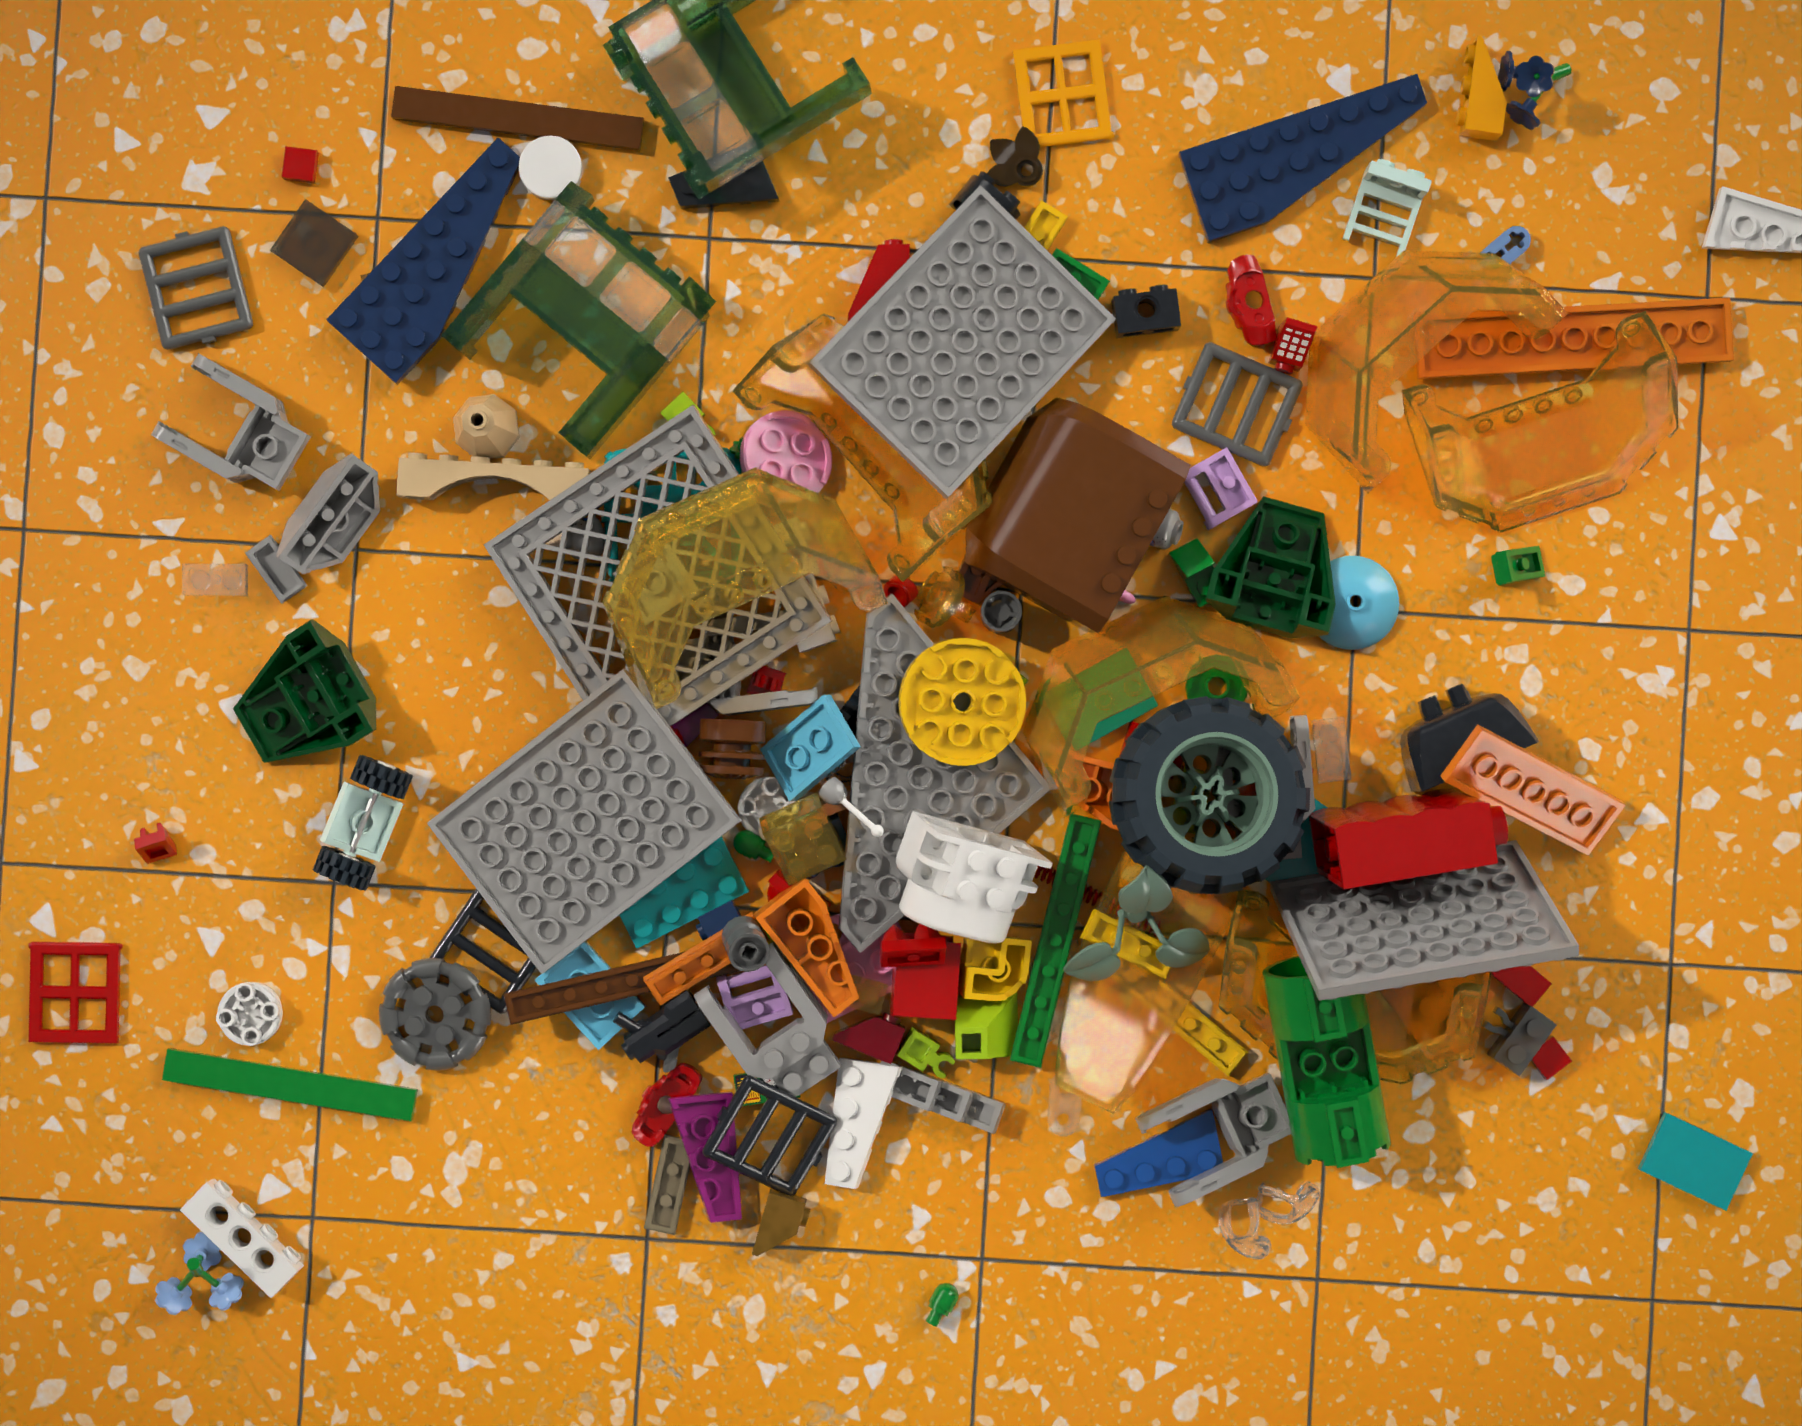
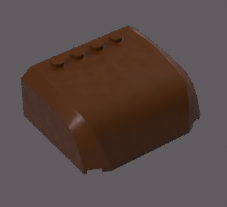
M1055 398L1026 418L966 527V557L964 563L1085 632L1099 633L1109 620L1184 484L1191 465L1090 408L1070 400Z

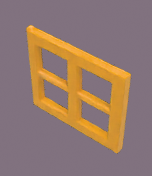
M1100 39L1013 50L1022 127L1024 126L1034 133L1040 147L1112 139L1115 136V133L1111 131ZM1089 55L1093 84L1066 87L1062 58ZM1054 59L1057 88L1030 92L1027 62ZM1095 98L1098 127L1071 130L1068 101ZM1059 102L1063 131L1036 134L1032 105Z

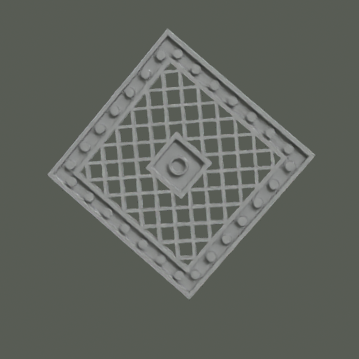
M695 405L690 406L484 544L582 700L616 675L609 672L612 656L627 659L625 668L630 675L634 661L648 664L646 679H633L638 685L644 686L643 692L648 698L651 688L665 691L651 700V702L670 727L833 621ZM682 452H685L690 460L678 458L676 456H678ZM674 462L689 465L686 482L671 479ZM667 463L664 478L649 475ZM695 469L707 487L693 484ZM648 479L663 482L659 500L645 497ZM640 481L638 495L624 492ZM670 484L685 487L681 504L666 501ZM691 489L706 492L703 509L688 506ZM622 497L637 500L633 517L619 514ZM712 497L715 498L724 514L710 511ZM614 498L612 512L598 510V508ZM643 502L658 504L655 522L640 519ZM665 506L680 509L677 527L662 524ZM687 511L702 514L699 531L684 528ZM596 514L610 517L607 534L593 531ZM588 516L585 530L571 527ZM709 516L724 519L720 536L705 533ZM617 519L632 522L629 539L614 536ZM730 523L741 540L727 538ZM639 524L654 527L650 544L636 541ZM661 528L675 531L673 546L668 538L658 543ZM570 532L584 535L581 552L567 549ZM562 533L559 547L546 544ZM682 533L697 536L694 553L679 550ZM591 536L606 539L603 556L588 553ZM704 538L719 541L716 558L701 555ZM613 541L628 544L624 561L610 558ZM726 543L741 546L738 563L722 560ZM634 546L649 549L632 560ZM544 549L558 552L555 569L541 566ZM536 550L535 559L533 560L530 554ZM747 550L758 567L744 564ZM565 554L580 557L577 574L562 571ZM679 556L693 558L690 572ZM587 558L601 561L598 578L584 575ZM699 560L715 563L711 580L696 577ZM608 563L623 566L613 573L619 583L605 580ZM721 565L736 568L733 585L718 582ZM743 570L758 573L755 590L740 587ZM541 571L554 574L551 587ZM561 576L575 579L572 595L558 593ZM764 576L776 594L762 591ZM582 581L597 583L594 600L579 597ZM697 583L710 585L707 602L692 599L702 592ZM604 585L619 588L615 605L601 602ZM717 587L732 590L729 607L713 604ZM738 592L754 595L750 612L735 609ZM625 593L635 609L622 607ZM760 596L776 600L772 617L757 613ZM558 598L571 601L569 613L566 612ZM578 603L592 605L589 622L575 619ZM690 604L706 607L702 624L687 621ZM781 604H783L787 612L779 617ZM683 605L681 619L666 616ZM600 607L614 610L611 627L596 624ZM712 609L727 612L724 629L709 626ZM621 612L636 615L633 632L618 629ZM734 614L749 617L746 634L730 631ZM755 619L770 622L753 634ZM642 620L647 627L657 622L654 636L640 634ZM664 622L679 625L676 641L661 638ZM575 625L588 627L586 641ZM686 626L701 629L698 646L683 643ZM595 629L610 632L607 649L592 646ZM708 631L723 634L720 651L704 648ZM617 634L631 637L628 654L614 651ZM729 636L744 639L726 651ZM638 639L653 642L650 658L635 655ZM660 644L675 647L672 663L657 660ZM681 648L696 651L693 668L678 665ZM593 652L605 654L603 668ZM703 653L718 656L700 668ZM655 666L670 669L667 685L652 682ZM677 670L691 673V675L674 685Z

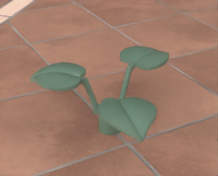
M1146 865L1133 881L1119 891L1118 901L1122 909L1117 911L1119 919L1114 947L1111 948L1105 942L1087 946L1066 963L1063 970L1068 975L1087 981H1099L1113 975L1121 965L1120 958L1116 954L1120 952L1125 918L1133 923L1141 922L1147 918L1159 941L1163 944L1156 950V957L1162 964L1169 967H1185L1198 962L1210 951L1209 941L1202 931L1194 928L1178 930L1169 939L1164 937L1151 912H1159L1165 909L1171 903L1173 894L1167 881Z

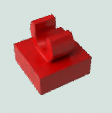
M763 666L752 674L746 693L752 695L781 691L787 673Z
M157 823V832L149 834L145 827L141 828L140 837L134 839L135 850L147 864L177 855L176 844L161 823Z

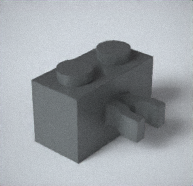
M1525 1003L1520 1006L1511 1020H1509L1508 1015L1502 1009L1495 1007L1493 1012L1500 1016L1501 1022L1506 1027L1503 1029L1500 1026H1492L1487 1021L1484 1022L1482 1025L1490 1032L1500 1034L1486 1054L1510 1072L1520 1076L1557 1024L1534 1007Z

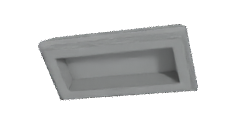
M269 535L245 552V554L281 604H283L308 585L296 569L276 556L279 545L272 535Z

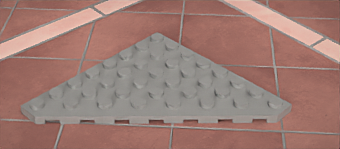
M893 594L887 596L866 614L855 736L861 747L854 752L850 803L872 823L881 825L884 833L881 837H874L871 834V829L849 811L838 926L860 953L904 916L899 909V903L908 878L897 868L896 857L912 811L1000 834L1052 789L1014 741L1009 743L996 757L986 762L969 766L950 765L937 761L923 753L911 741L903 727L899 714L900 686L905 672L913 660L921 652L934 644ZM964 692L959 693L953 701L959 711L968 709L971 703L970 697Z

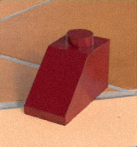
M884 1012L883 1017L876 1014L835 1031L832 1040L891 1064L904 1034L905 1026L900 1024L901 1018Z

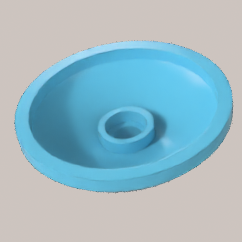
M1343 556L1331 560L1336 605L1329 634L1319 637L1326 643L1345 650H1358L1370 647L1382 640L1396 622L1399 612L1397 586L1387 570L1371 559L1361 556ZM1352 596L1360 598L1361 603L1359 607H1353L1350 604Z

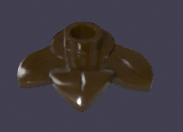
M1021 127L1015 142L1009 139H992L990 141L991 155L997 165L993 166L987 174L993 178L997 185L1007 187L1018 183L1022 186H1032L1041 179L1043 167L1038 159L1040 144L1034 133L1028 128ZM1026 165L1033 167V173L1030 176L1022 175V168Z

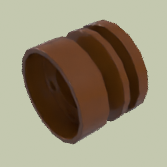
M700 719L699 739L713 743V750L699 752V757L713 758L712 765H700L704 773L721 779L746 780L755 776H764V768L750 767V759L765 760V755L751 751V745L765 743L766 722Z

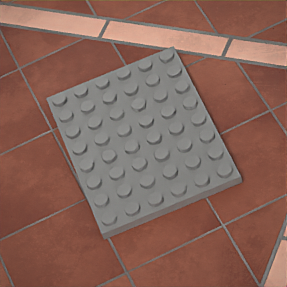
M980 185L807 365L947 499L1116 318Z
M625 668L432 818L427 824L539 972L543 974L742 820Z
M1517 840L1508 841L1507 844L1496 846L1498 864L1349 889L1339 887L1320 874L1270 882L1271 894L1319 1001L1333 1000L1355 994H1368L1372 991L1390 988L1397 989L1419 983H1432L1437 980L1466 977L1471 974L1489 971L1497 972L1501 969L1531 966L1536 963L1553 960L1561 961L1566 958L1579 956V944Z

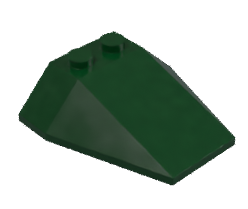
M1263 496L1214 568L1205 601L1229 622L1286 638L1328 635L1336 603L1324 513Z
M309 620L284 638L233 708L264 763L350 746L376 730V697L346 644L315 620Z

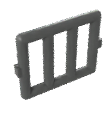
M222 226L191 235L186 231L175 234V239L144 246L139 249V258L161 344L164 349L170 350L201 341L203 344L217 342L216 337L252 328L253 320L229 228ZM215 241L220 242L224 258L157 275L153 257ZM227 271L231 289L169 305L164 304L161 287ZM235 301L239 319L172 336L169 317Z
M1208 342L1203 347L1191 377L1188 376L1182 389H1185V392L1172 420V426L1174 429L1221 449L1227 447L1230 453L1256 464L1268 466L1283 432L1286 433L1290 427L1292 420L1289 418L1302 390L1303 383L1299 379L1217 344ZM1215 357L1229 363L1230 366L1206 423L1202 427L1186 419L1212 358ZM1243 369L1259 376L1235 435L1233 439H1230L1215 431ZM1270 382H1274L1288 388L1264 447L1260 452L1244 445Z

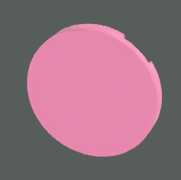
M781 410L766 414L749 427L740 447V464L746 481L760 497L774 504L790 506L813 498L827 483L832 469V452L828 439H825L822 432L811 422L809 417L795 411Z

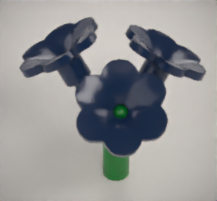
M1506 51L1505 56L1503 55L1501 58L1500 70L1498 72V80L1502 91L1505 92L1507 87H1510L1512 78L1517 79V88L1522 91L1526 90L1528 96L1531 97L1527 98L1522 105L1517 101L1507 103L1506 112L1510 114V118L1515 123L1522 124L1529 130L1538 127L1541 122L1533 112L1537 106L1536 101L1544 91H1549L1553 87V81L1570 75L1572 71L1571 66L1568 63H1564L1554 67L1551 63H1545L1540 56H1532L1528 62H1522L1518 66H1514L1512 52Z

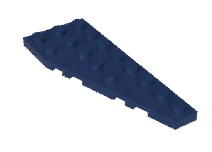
M1418 74L1180 151L1178 156L1207 243L1267 224L1364 150L1371 147L1391 130L1422 109L1427 104Z
M497 138L326 319L397 385L441 339L449 316L456 307V301L461 290L468 281L486 242L485 238L491 225L494 224L503 199L508 194L519 170L520 157L500 138Z

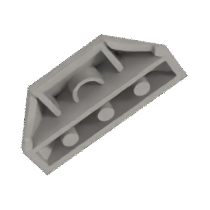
M352 453L325 470L287 521L276 556L302 574L343 563L380 512L378 472Z

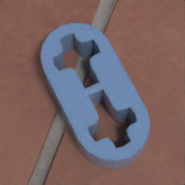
M1512 226L1503 232L1477 256L1476 267L1478 271L1488 277L1499 274L1528 249L1531 242L1529 232L1521 226ZM1509 234L1513 237L1519 235L1522 238L1519 242L1521 248L1516 245L1507 251L1504 246L1511 241ZM1497 252L1502 255L1495 263L1498 267L1497 269L1494 266L1489 268L1485 266L1484 263L1487 261L1486 254L1489 257L1494 256Z

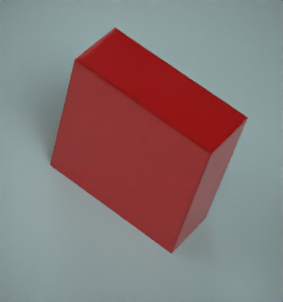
M285 146L281 177L284 180L315 184L319 152L312 149Z
M1550 1035L1531 1062L1543 1078L1548 1080L1570 1064L1572 1060L1555 1037Z

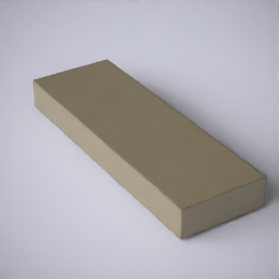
M664 1135L644 1225L645 1229L672 1235L676 1234L690 1170V1163L681 1137Z

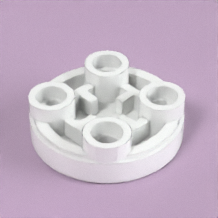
M543 136L530 142L523 150L519 160V174L526 188L537 198L545 200L561 199L571 194L580 186L583 172L582 161L576 148L569 141L558 136Z
M776 777L759 778L750 783L742 792L738 803L739 818L742 820L741 823L746 830L759 835L762 839H778L780 836L790 833L796 827L800 819L799 815L801 814L800 799L789 801Z
M259 982L241 983L229 989L222 997L218 1006L216 1021L223 1033L233 1042L247 1046L257 1045L270 1039L279 1029L283 1017L282 1004L277 994L267 985Z

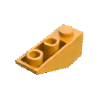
M1478 35L1472 42V45H1467L1464 63L1469 64L1467 76L1464 75L1461 81L1460 94L1465 96L1463 107L1459 106L1457 111L1456 125L1460 126L1459 136L1497 141L1503 134L1507 102L1484 38Z

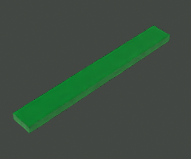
M1070 813L1012 1047L1011 1061L1039 1068L1042 1066L1065 972L1063 968L1068 960L1101 825L1100 820Z
M174 1048L167 1049L162 1076L164 1081L406 1121L413 1120L418 1092L416 1088Z

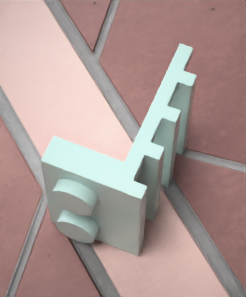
M1378 159L1376 162L1372 160L1364 171L1342 239L1349 241L1351 233L1354 231L1399 246L1396 257L1402 259L1422 199L1428 193L1432 180L1425 178V174L1420 171L1407 169L1406 172L1395 168V164L1390 161ZM1367 196L1411 211L1409 219L1406 220L1361 205L1363 197ZM1358 213L1404 228L1403 237L1400 238L1356 223Z

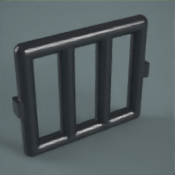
M475 889L429 958L444 959L454 944L510 982L504 994L522 990L536 969V966L529 957L519 972H516L461 934L472 918L527 956L502 923L478 908L484 898ZM479 985L483 994L487 993L490 1007L497 1013L504 1014L507 1011L504 994L501 998H498ZM467 990L462 992L466 996L469 995Z
M748 1075L744 1077L728 1106H722L717 1115L719 1122L703 1147L702 1154L706 1158L780 1193L794 1196L812 1165L817 1167L823 1157L821 1150L837 1125V1118L760 1079ZM751 1090L767 1097V1100L736 1153L732 1156L718 1149ZM780 1103L795 1112L760 1169L745 1161ZM809 1117L822 1125L791 1178L787 1182L772 1175L805 1118Z

